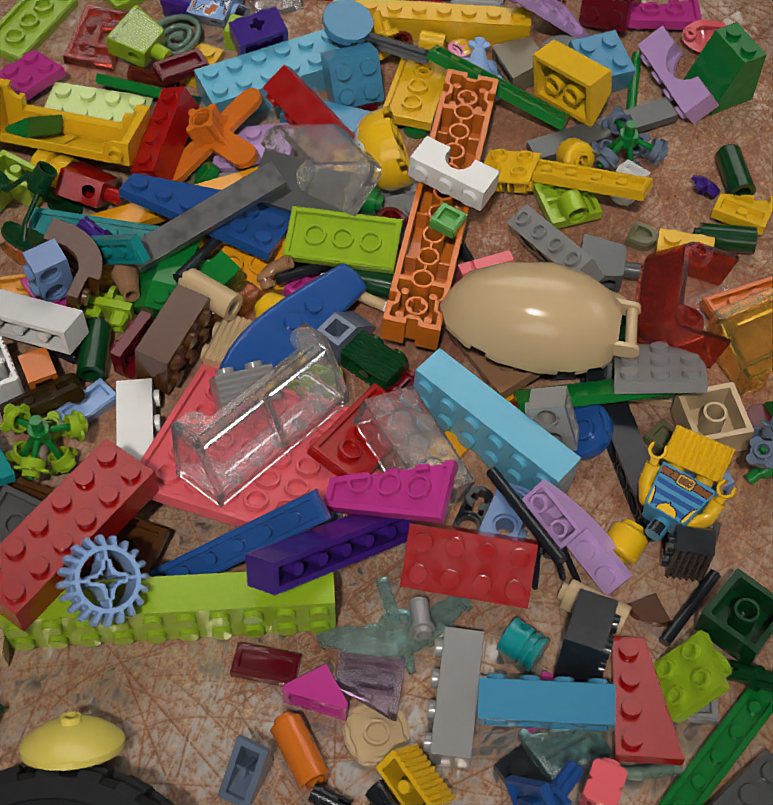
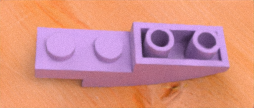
M544 479L522 498L523 502L559 548L568 547L604 594L610 595L633 576L614 552L617 547L609 535L583 508L556 486Z

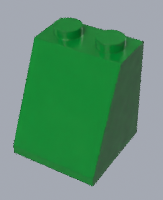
M735 22L714 31L683 80L699 77L719 104L718 107L709 113L711 116L753 99L767 54L740 24Z

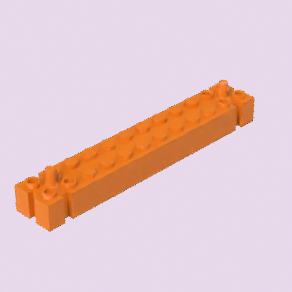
M447 69L430 138L451 147L448 165L454 169L461 170L470 167L475 159L481 162L499 79L478 75L477 79L467 78V72ZM422 182L417 184L390 288L389 300H387L382 319L380 338L403 343L405 337L414 339V346L437 350L444 321L443 313H440L439 307L452 287L466 222L455 237L451 239L428 227L429 220L443 202L466 214L469 213L470 206L447 194H442Z

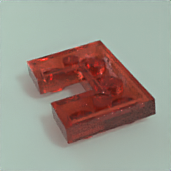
M86 5L63 55L64 63L113 71L119 57L109 53L107 44H101L100 40L103 33L110 34L129 11Z

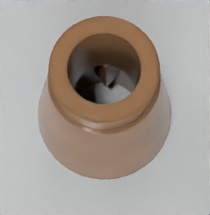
M134 264L114 265L111 278L123 299L127 302L136 301L140 297L138 267Z

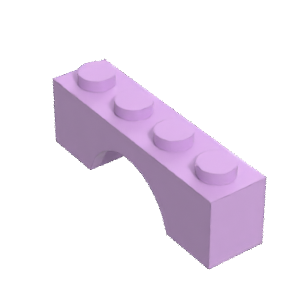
M663 25L638 44L643 52L640 55L641 59L648 68L652 65L654 71L651 74L659 85L665 84L666 87L663 89V92L671 102L674 100L677 102L678 105L674 108L682 119L688 117L695 124L719 106L699 77L687 80L676 78V66L683 52Z

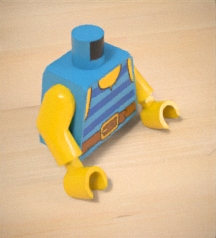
M653 441L648 447L651 458L645 462L638 481L639 502L644 506L642 516L650 521L644 530L646 535L655 541H661L666 532L673 535L676 525L699 528L711 526L725 508L726 504L724 502L727 499H734L738 495V487H734L729 495H725L723 487L729 480H721L717 484L715 491L666 462L660 465V459L665 458L668 454V446H665L661 456H656L653 453L656 441Z

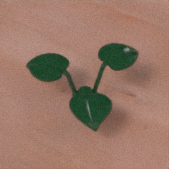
M37 162L32 172L26 170L23 176L11 184L7 175L0 170V193L2 190L9 192L27 180L28 190L35 194L24 217L22 226L16 222L8 221L1 227L3 238L10 245L23 252L43 243L41 233L27 228L40 196L44 202H47L51 210L80 214L84 205L54 194L55 188L51 187L58 172L47 162Z

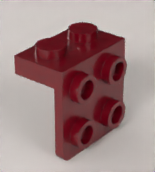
M582 0L579 23L583 26L626 33L628 32L632 6L640 4L642 0Z
M142 310L136 319H132L129 322L126 332L119 340L113 343L110 349L114 371L131 380L136 379L135 349L153 323L152 314Z

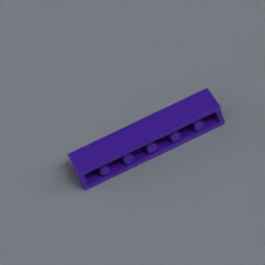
M351 514L246 553L247 586L277 595L407 542L409 525L412 520Z

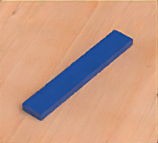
M316 488L152 569L149 573L151 577L220 573L245 561L246 553L300 534L332 517Z

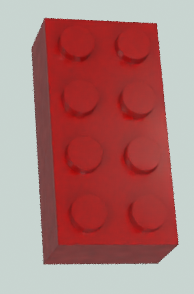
M412 520L409 525L400 587L528 609L538 541Z

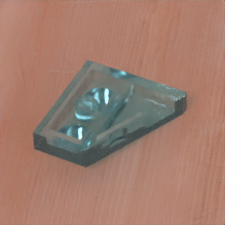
M528 729L518 732V741L550 783L569 760L579 764L584 772L591 768L594 759L611 757V748L596 731L549 729V732L529 734Z

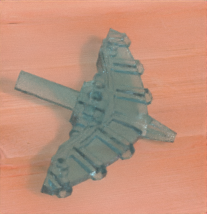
M381 577L376 580V585L386 613L379 618V622L366 624L363 627H334L330 631L316 634V639L322 645L321 649L326 650L328 646L348 652V657L352 658L354 654L376 657V661H381L382 657L400 658L409 675L415 673L414 653L426 645L429 648L435 645L434 640L445 631V627L455 628L453 623L464 611L470 612L472 609L470 605L471 599L449 597L447 600L439 601L429 609L430 620L435 625L433 636L425 641H417L409 632V627L412 625L410 611L397 608L388 578Z

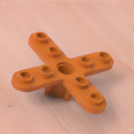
M249 88L244 90L222 112L219 111L215 103L210 104L208 107H202L197 110L192 108L188 111L190 125L186 128L189 137L192 138V141L184 148L172 181L184 182L213 152L240 169L249 168L254 165L258 159L257 149L254 145L233 132L262 104L263 96L258 89Z

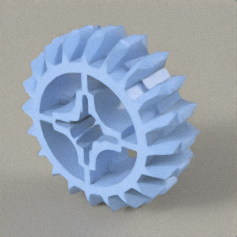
M97 535L94 541L89 537L82 540V547L76 544L70 548L73 556L66 555L62 558L63 563L68 568L58 569L57 574L65 577V581L58 582L56 587L58 589L65 588L67 594L62 595L59 600L61 602L70 600L72 604L68 606L67 612L71 614L79 610L77 621L84 622L89 617L91 627L98 626L100 621L104 628L112 626L113 621L116 624H121L125 622V615L131 617L136 614L134 606H142L144 603L138 594L148 592V587L141 585V581L148 579L150 575L147 573L141 574L139 568L144 567L146 562L144 560L136 562L134 558L138 555L139 550L134 549L127 552L129 542L124 540L117 545L116 536L112 535L105 540L103 535ZM94 554V563L91 564L90 575L80 578L83 564ZM108 556L121 566L123 572H118L114 569L112 561L108 559ZM100 576L103 579L107 578V580H116L108 583V585L99 582H90L92 580L98 579ZM126 584L121 600L113 607L112 599H115L116 588L119 585ZM81 589L89 590L94 595L95 603H98L99 607L92 604L85 597Z

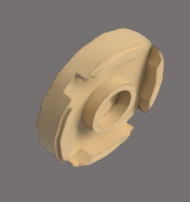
M366 701L356 706L345 722L343 728L345 748L351 758L359 764L375 769L392 750L408 745L410 740L409 722L402 710L387 704L386 701Z

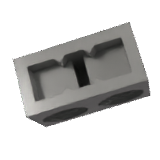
M567 385L531 389L529 402H525V414L569 449L577 451L580 429Z

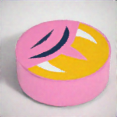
M455 39L448 45L449 51L462 58H469L473 49L468 47L469 41L465 39Z

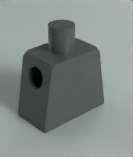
M583 234L581 248L594 258L604 275V278L599 283L617 293L620 291L623 278L639 280L641 263L625 261L627 247L624 244Z

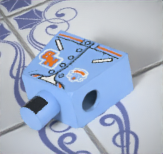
M192 0L186 12L201 23L225 28L231 14L246 17L250 15L251 9L242 5L244 0Z

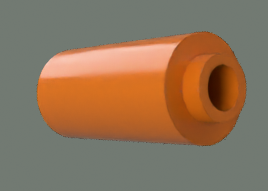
M292 712L279 715L274 720V725L270 731L300 791L312 790L316 782L323 784L330 778L331 773L301 715L292 714Z

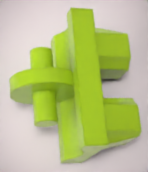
M114 285L110 287L108 293L101 291L99 297L91 295L87 306L83 305L85 320L93 317L109 319L108 323L111 325V330L123 334L129 322L137 317L133 311V303L125 301L123 296L120 295L117 286Z

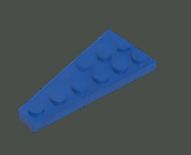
M133 173L119 188V197L167 218L174 219L221 190ZM258 203L206 235L268 261L286 238L291 213Z

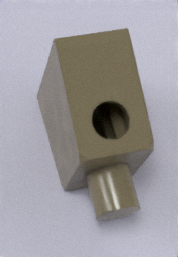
M524 37L492 46V61H495L498 73L503 80L525 90L534 84L532 54L542 47L539 48L532 37Z

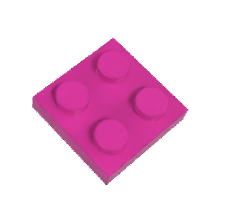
M35 49L25 53L23 57L5 66L0 71V78L11 80V89L18 95L20 92L25 93L26 101L66 76L63 66Z

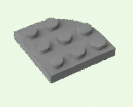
M656 341L651 344H637L640 351L639 356L630 359L615 356L614 394L708 393L706 366L698 354L668 346V343L663 341Z

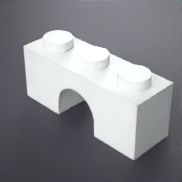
M426 136L410 156L408 176L438 190L442 194H447L461 201L467 206L481 211L496 190L500 171L476 159L466 169H454L448 165L451 147Z

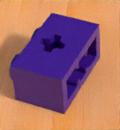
M276 6L262 9L246 17H238L234 21L229 22L230 38L239 56L288 41V29Z

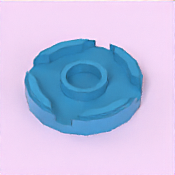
M336 0L326 6L322 16V24L326 35L334 42L351 46V43L361 44L369 38L373 28V18L369 10L361 3L353 0Z

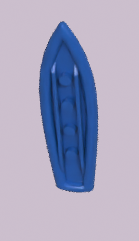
M342 263L302 286L256 318L228 349L219 369L233 367L235 372L244 370V364L262 360L263 365L272 363L273 370L287 363L317 339L316 330L334 312H345L367 290L363 279L355 270Z

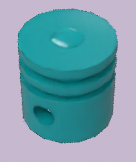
M517 617L502 635L496 650L515 663L520 661L519 665L521 667L526 666V670L531 672L544 655L551 639L548 637L543 639L544 635L542 633L536 634V629Z

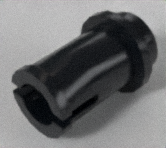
M316 782L308 798V802L313 805H353L354 802L353 798L346 797L328 788V783L326 782L323 784Z

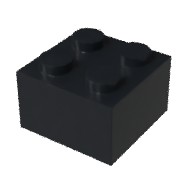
M580 588L554 671V678L571 677L574 679V682L588 683V679L592 678L602 679L613 647V639L621 619V615L615 614L618 600Z

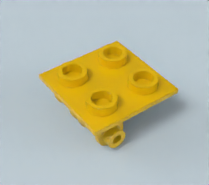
M490 150L484 164L500 171L495 191L500 190V192H504L507 183L508 193H512L513 187L514 193L527 194L528 191L532 192L534 181H531L541 153L528 150Z

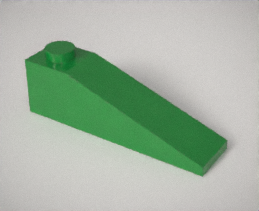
M207 235L143 273L139 272L140 297L136 301L130 302L133 303L135 314H139L143 310L152 314V318H156L178 284L173 279V274L203 247Z

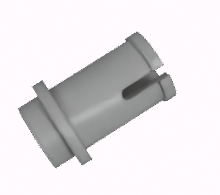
M420 596L408 601L412 623L409 627V632L415 640L425 641L433 636L435 625L430 620L428 599Z

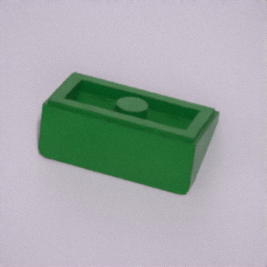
M62 115L28 117L6 126L5 131L25 138L59 135L61 133Z

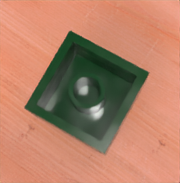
M737 568L701 613L694 629L708 633L714 644L740 663L750 666L773 637V592Z

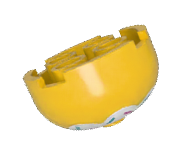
M389 106L369 112L358 122L354 133L356 152L353 153V159L358 169L362 167L365 176L369 178V181L374 186L382 190L394 191L413 185L415 182L413 178L408 176L410 159L402 134L399 132L397 125H394L393 121H396L395 116Z

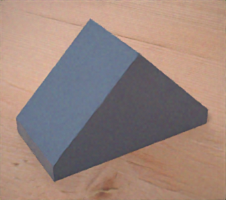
M239 734L218 796L236 805H252L273 766L271 749Z

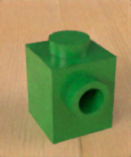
M222 250L213 259H207L200 267L202 273L232 290L246 278L242 269Z

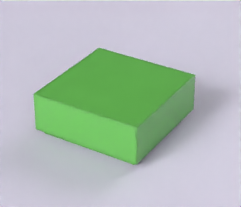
M443 202L429 220L428 227L453 239L467 221L468 214Z

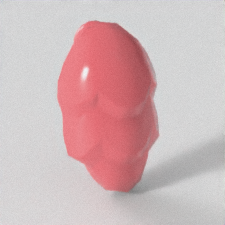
M706 19L694 21L683 30V42L692 51L701 53L714 31L724 27L725 24L720 21H709Z

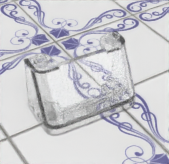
M336 124L276 125L266 131L264 140L261 143L266 150L272 153L281 152L304 159V163L300 165L296 173L298 186L305 193L354 217L381 176L380 164L345 129Z

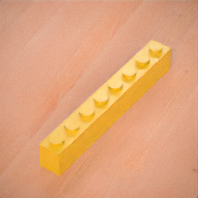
M353 0L361 3L370 13L380 10L383 20L388 19L391 28L398 27L399 31L410 33L413 41H419L421 30L447 34L446 43H450L455 39L470 41L475 40L476 37H484L485 42H489L490 46L530 37L531 11L526 8L404 0Z

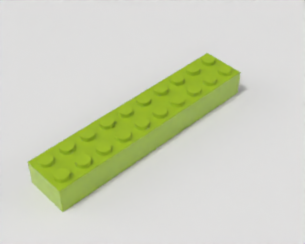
M334 571L277 595L247 586V572L149 577L141 581V585L148 587L149 590L147 593L138 594L144 603L142 606H134L136 614L131 617L125 615V622L116 624L113 621L112 626L106 628L103 627L101 621L98 626L91 627L89 617L84 622L77 621L79 610L69 614L67 608L72 604L71 601L61 602L59 600L62 595L67 594L66 589L25 632L0 614V627L11 648L21 651H29L35 647L43 646L63 649L68 645L78 644L85 647H96L101 643L113 642L118 645H130L134 641L163 643L167 639H181L182 641L191 642L201 637L225 640L236 635L258 638L264 634L271 633L291 636L297 632L311 631L314 634H324L330 630H336ZM102 579L92 580L90 582H99L108 585V583L116 580ZM126 584L119 585L116 588L115 599H112L113 607L121 600ZM81 589L85 597L92 604L99 607V604L95 603L94 595L89 590Z

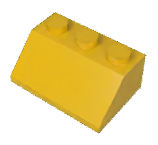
M554 39L532 54L534 95L591 127L596 122L612 92V70Z

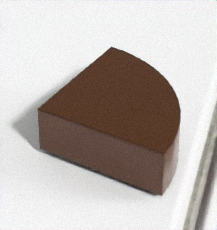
M656 593L627 604L632 606L630 615L635 620L639 619L644 623L653 625V627L668 626L671 622Z

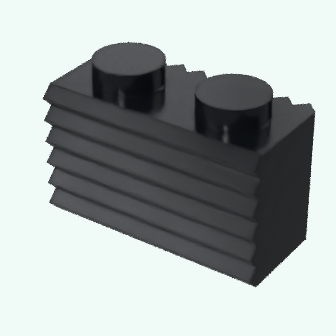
M676 525L673 535H667L666 547H662L660 555V566L665 567L667 579L671 576L673 579L678 577L679 580L684 578L686 581L690 579L692 582L697 580L700 583L715 556L716 530Z

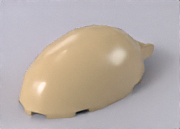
M503 262L471 270L450 288L439 307L440 313H443L446 329L465 347L470 349L473 346L485 352V357L497 363L533 373L557 375L558 371L575 372L574 375L587 373L588 369L604 368L611 363L613 356L630 359L639 356L637 324L638 315L641 313V305L635 301L616 298L608 288L587 273L555 262ZM622 315L626 316L625 342L618 341Z

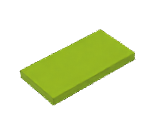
M19 0L0 20V57L15 62L23 57L25 53L34 49L37 50L79 5L78 0Z
M292 206L283 256L290 255L294 262L333 267L344 263L352 269L394 274L403 220Z

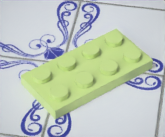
M55 82L44 107L122 122L125 112L133 114L137 104L150 106L151 115L155 102L154 97Z

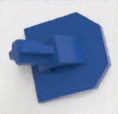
M569 760L551 784L516 775L506 777L504 782L512 805H570L572 801L567 796L581 779L584 772L579 764Z

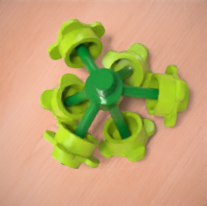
M9 403L4 407L3 422L0 424L1 431L8 433L12 430L16 433H22L27 430L29 434L27 441L15 442L12 446L13 449L4 455L8 463L14 465V470L22 471L21 476L31 481L33 479H40L42 474L54 476L59 472L64 474L73 469L76 465L75 456L78 454V451L75 448L69 450L67 446L57 448L55 445L62 436H66L68 439H79L80 442H84L85 434L88 433V422L82 412L72 410L70 415L64 416L63 423L57 411H50L47 417L41 419L39 415L31 416L29 413L30 408L26 404L14 406ZM43 444L51 450L47 457V461L51 466L49 470L45 469L46 461L40 459L39 447Z

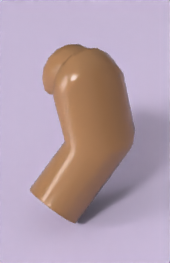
M286 255L270 262L257 275V282L260 283L262 290L275 286V281L272 278L275 274L294 267L292 257Z

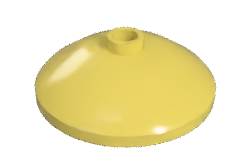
M74 711L66 712L32 730L19 745V757L26 765L42 770L64 771L86 768L108 761L118 755L125 747V734L114 723L97 716Z

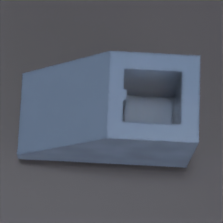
M354 311L334 312L316 330L317 351L337 365H340L342 349L361 330L371 334L375 330V325Z

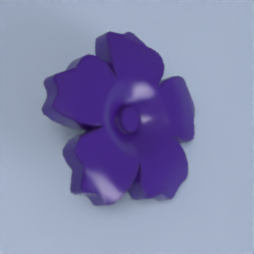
M693 175L691 177V180L695 181V188L700 190L698 192L700 195L706 192L711 197L716 198L721 192L718 186L708 178L700 175Z

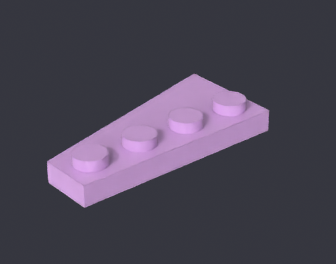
M509 0L514 4L518 2L527 10L534 12L573 37L579 39L589 36L568 7L557 0Z

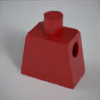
M78 162L60 169L54 192L56 195L94 208H99L109 203L121 206L125 200L119 197V188H116L117 177L85 162Z

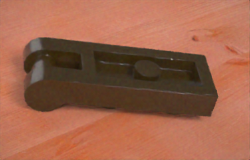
M68 373L1 403L0 413L3 420L4 407L11 403L14 406L26 404L30 408L29 413L31 416L41 415L53 411L56 407L67 402L79 403L84 399L85 393L78 375Z

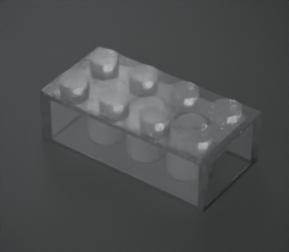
M414 386L363 400L353 419V423L365 439L366 444L377 458L384 472L385 469L398 468L399 470L413 469L415 465L429 463L430 466L444 464V461L455 459L458 468L448 506L462 502L476 480Z

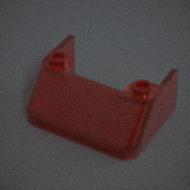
M696 241L649 254L641 265L636 302L641 305V313L638 315L637 343L666 342L668 346L698 354L699 358L705 363L706 368L710 369L730 345L731 339L703 330L704 318L697 309L684 305L687 276L720 286L739 261V256Z

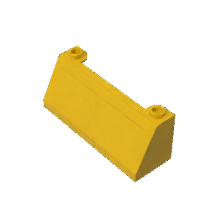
M0 78L1 142L119 165H133L151 118L150 106L137 104L133 114L125 112L122 122L29 105L27 104L25 93L20 92L19 95L16 94L10 87L12 85L11 80ZM62 115L61 133L59 135L25 138L5 131L6 126L28 117Z

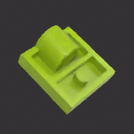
M534 183L533 193L546 220L557 229L602 219L603 210L593 192Z
M699 630L653 663L671 719L676 723H682L730 690L726 677L732 674L731 666L726 657L714 648L709 634L702 630Z

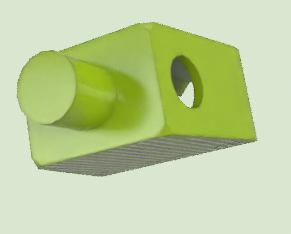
M137 5L127 13L106 37L109 53L140 67H146L153 58L162 60L171 57L172 51L164 46L165 30Z

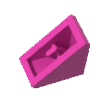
M327 664L284 684L282 688L283 703L346 721L348 718V702Z

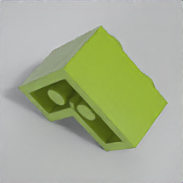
M4 149L0 151V170L7 175L10 184L23 176L26 170L33 171L35 165ZM27 180L9 192L1 191L0 212L13 199L28 207L30 206L35 194L28 190ZM41 196L35 207H38L43 202Z

